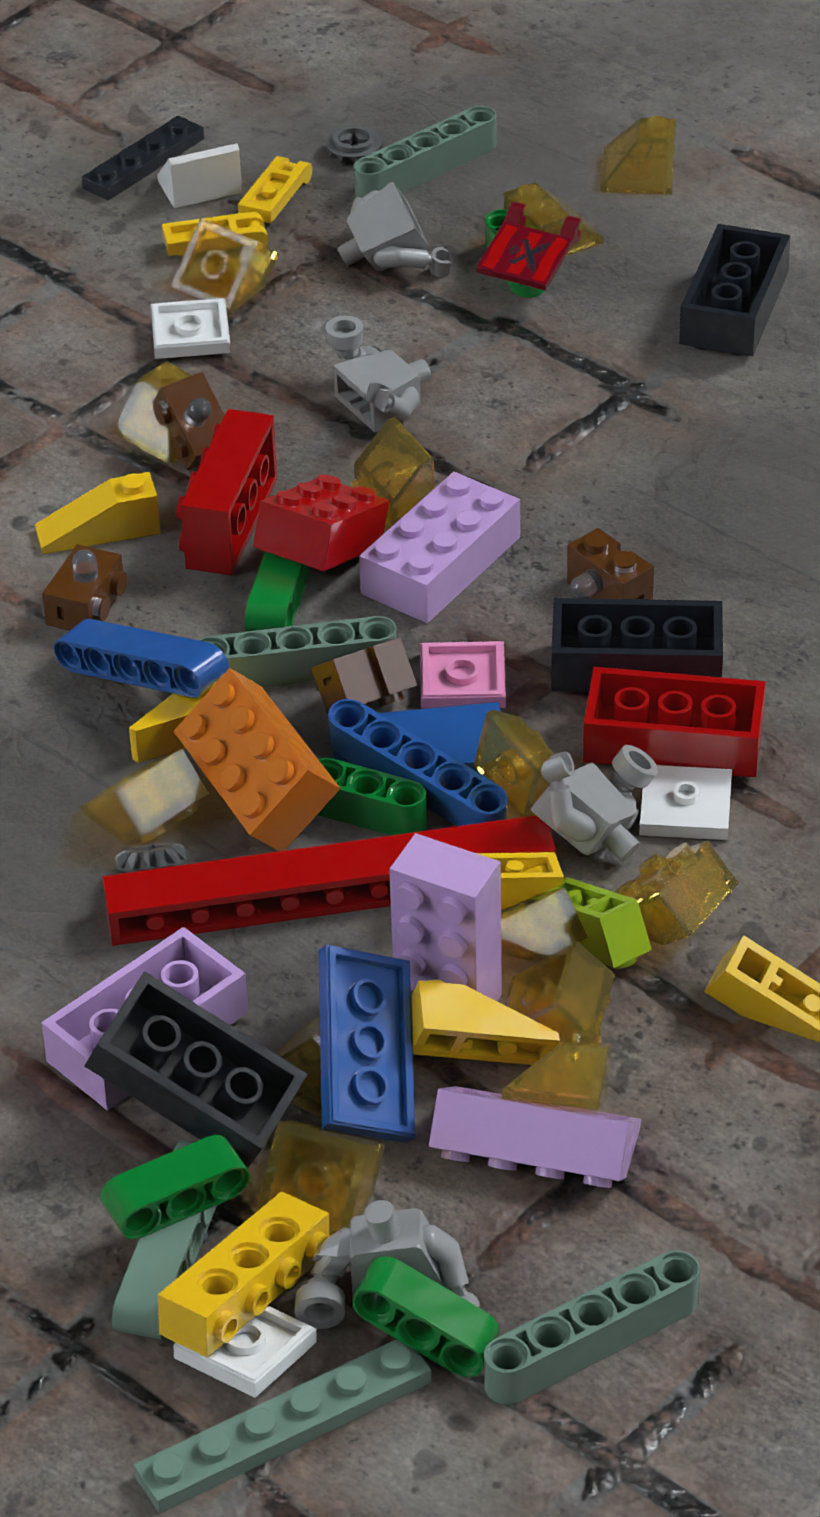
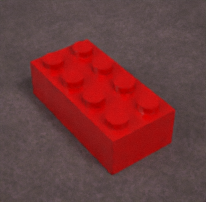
M227 409L221 424L217 423L215 425L212 442L209 447L203 449L200 466L197 472L193 471L190 475L188 491L185 496H180L177 503L176 517L178 520H182L179 550L184 552L186 569L233 575L257 524L260 501L270 496L278 478L274 415Z
M594 667L583 726V762L613 765V758L625 745H632L649 755L656 765L732 769V776L756 777L764 722L766 681Z

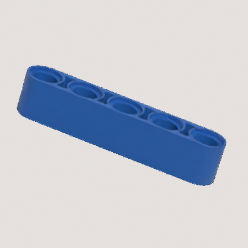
M84 619L53 645L57 660L64 668L71 672L192 698L200 696L229 669V663L225 654L212 643L93 619Z
M354 699L339 700L329 709V744L340 756L355 765L421 783L426 790L427 808L456 826L507 819L508 796L500 785Z

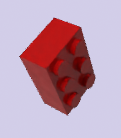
M319 475L314 480L299 483L294 488L279 491L276 495L260 501L253 547L321 571H326L361 555L384 534L390 500L376 496V491L371 488L362 486L352 488L341 484V480L337 477Z

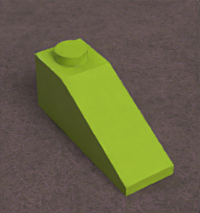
M569 877L564 879L563 885L532 897L533 903L590 960L607 965L612 969H622L633 965L637 961L636 957L652 950L637 899Z

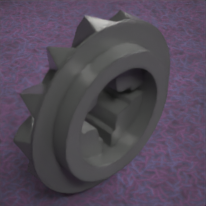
M350 125L337 129L329 134L326 139V150L329 151V156L334 159L338 158L340 163L352 161L355 164L360 158L383 148L381 135L371 128L360 125Z
M170 842L130 847L116 855V868L129 873L179 866V863L187 860L186 850L183 845Z

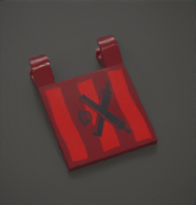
M513 201L509 206L503 224L477 264L476 273L546 291L573 244L579 242L581 230L578 228L582 223V219L568 215L563 223L560 235L526 227V216L523 215L526 210V204Z

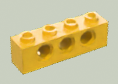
M281 1191L158 1294L159 1334L208 1358L224 1343L231 1341L236 1333L250 1320L262 1314L267 1306L286 1289L292 1288L298 1279L315 1265L316 1261H312L314 1255L322 1243L330 1237L329 1213Z

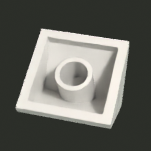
M238 143L169 158L158 173L157 178L172 206L179 208L242 193Z

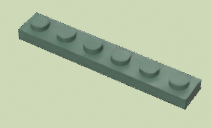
M396 1339L135 1463V1478L160 1514L430 1384L431 1369L416 1350Z

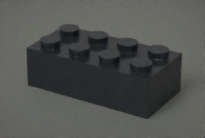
M717 224L680 306L679 344L693 346L696 349L729 352L737 356H754L789 272L791 235Z
M554 598L551 691L589 692L594 667L722 677V601Z
M145 971L84 1065L90 1071L201 1140L212 1135H222L228 1140L247 1169L265 1146L307 1076V1073Z

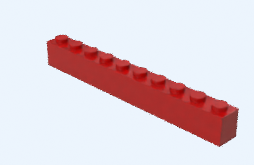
M537 815L108 875L102 876L112 946L165 939L183 927L193 934L391 906L389 869L415 833L473 853L555 852L557 857V850L549 825Z

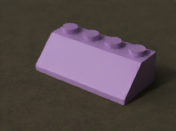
M453 1086L438 1089L429 1147L442 1149L441 1158L469 1162L470 1154L489 1157L488 1166L516 1171L517 1164L522 1163L536 1166L535 1174L539 1176L564 1179L566 1171L583 1174L584 1184L611 1188L613 1180L620 1181L626 1179L642 1119Z

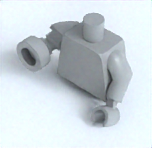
M393 182L386 185L380 191H371L363 198L356 197L347 219L354 238L337 247L340 256L348 267L365 257L376 271L395 267L426 268L427 265H430V271L435 276L445 277L450 274L451 262L448 261L449 252L444 247H437L431 254H428L427 250L430 249V246L408 201Z
M337 316L326 323V342L331 348L336 350L341 363L333 365L335 397L373 432L380 431L398 419H408L421 404L420 384L431 379V371L427 362L419 359L407 364L391 350L382 351L374 346H360L364 340V326L362 321L356 317Z
M625 745L613 758L612 764L615 772L610 778L613 781L611 783L593 762L574 770V763L568 752L564 751L552 755L549 760L544 762L541 768L544 779L551 784L531 808V811L581 853L590 855L607 847L621 862L626 861L640 846V842L627 831L633 825L640 811L636 810V800L630 790L632 791L635 787L645 788L658 774L656 763L641 749L632 745Z
M378 1200L367 1206L364 1215H358L351 1219V1227L341 1228L322 1243L312 1261H316L311 1271L314 1277L296 1291L294 1314L297 1320L316 1329H326L338 1325L345 1315V1295L343 1290L335 1285L337 1279H341L347 1266H351L352 1297H354L371 1262L376 1257L381 1256L393 1257L404 1262L479 1308L480 1303L474 1294L467 1292L465 1289V1284H468L469 1280L460 1246L456 1239L436 1225H430L422 1210L412 1208L395 1211L390 1202Z

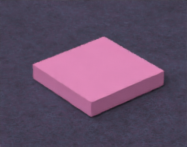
M504 642L420 643L421 709L499 702L500 708H506Z

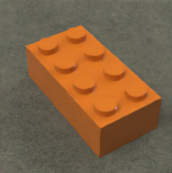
M231 668L223 674L173 731L248 834L278 851H285L340 790V787L265 690Z

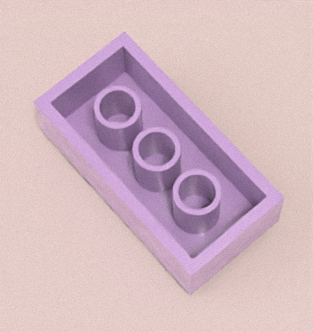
M451 473L359 556L361 594L428 624L520 538V499L459 473Z
M415 833L389 869L393 957L410 961L411 994L419 980H441L445 983L466 985L498 1001L502 995L501 862Z
M185 927L41 1022L46 1061L107 1111L129 1095L90 1071L84 1065L144 971L229 1025L249 1012L246 973Z

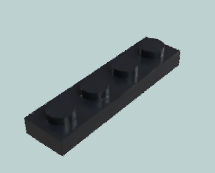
M176 116L81 176L82 188L109 201L165 165L169 158L179 156L204 140V127L184 117Z

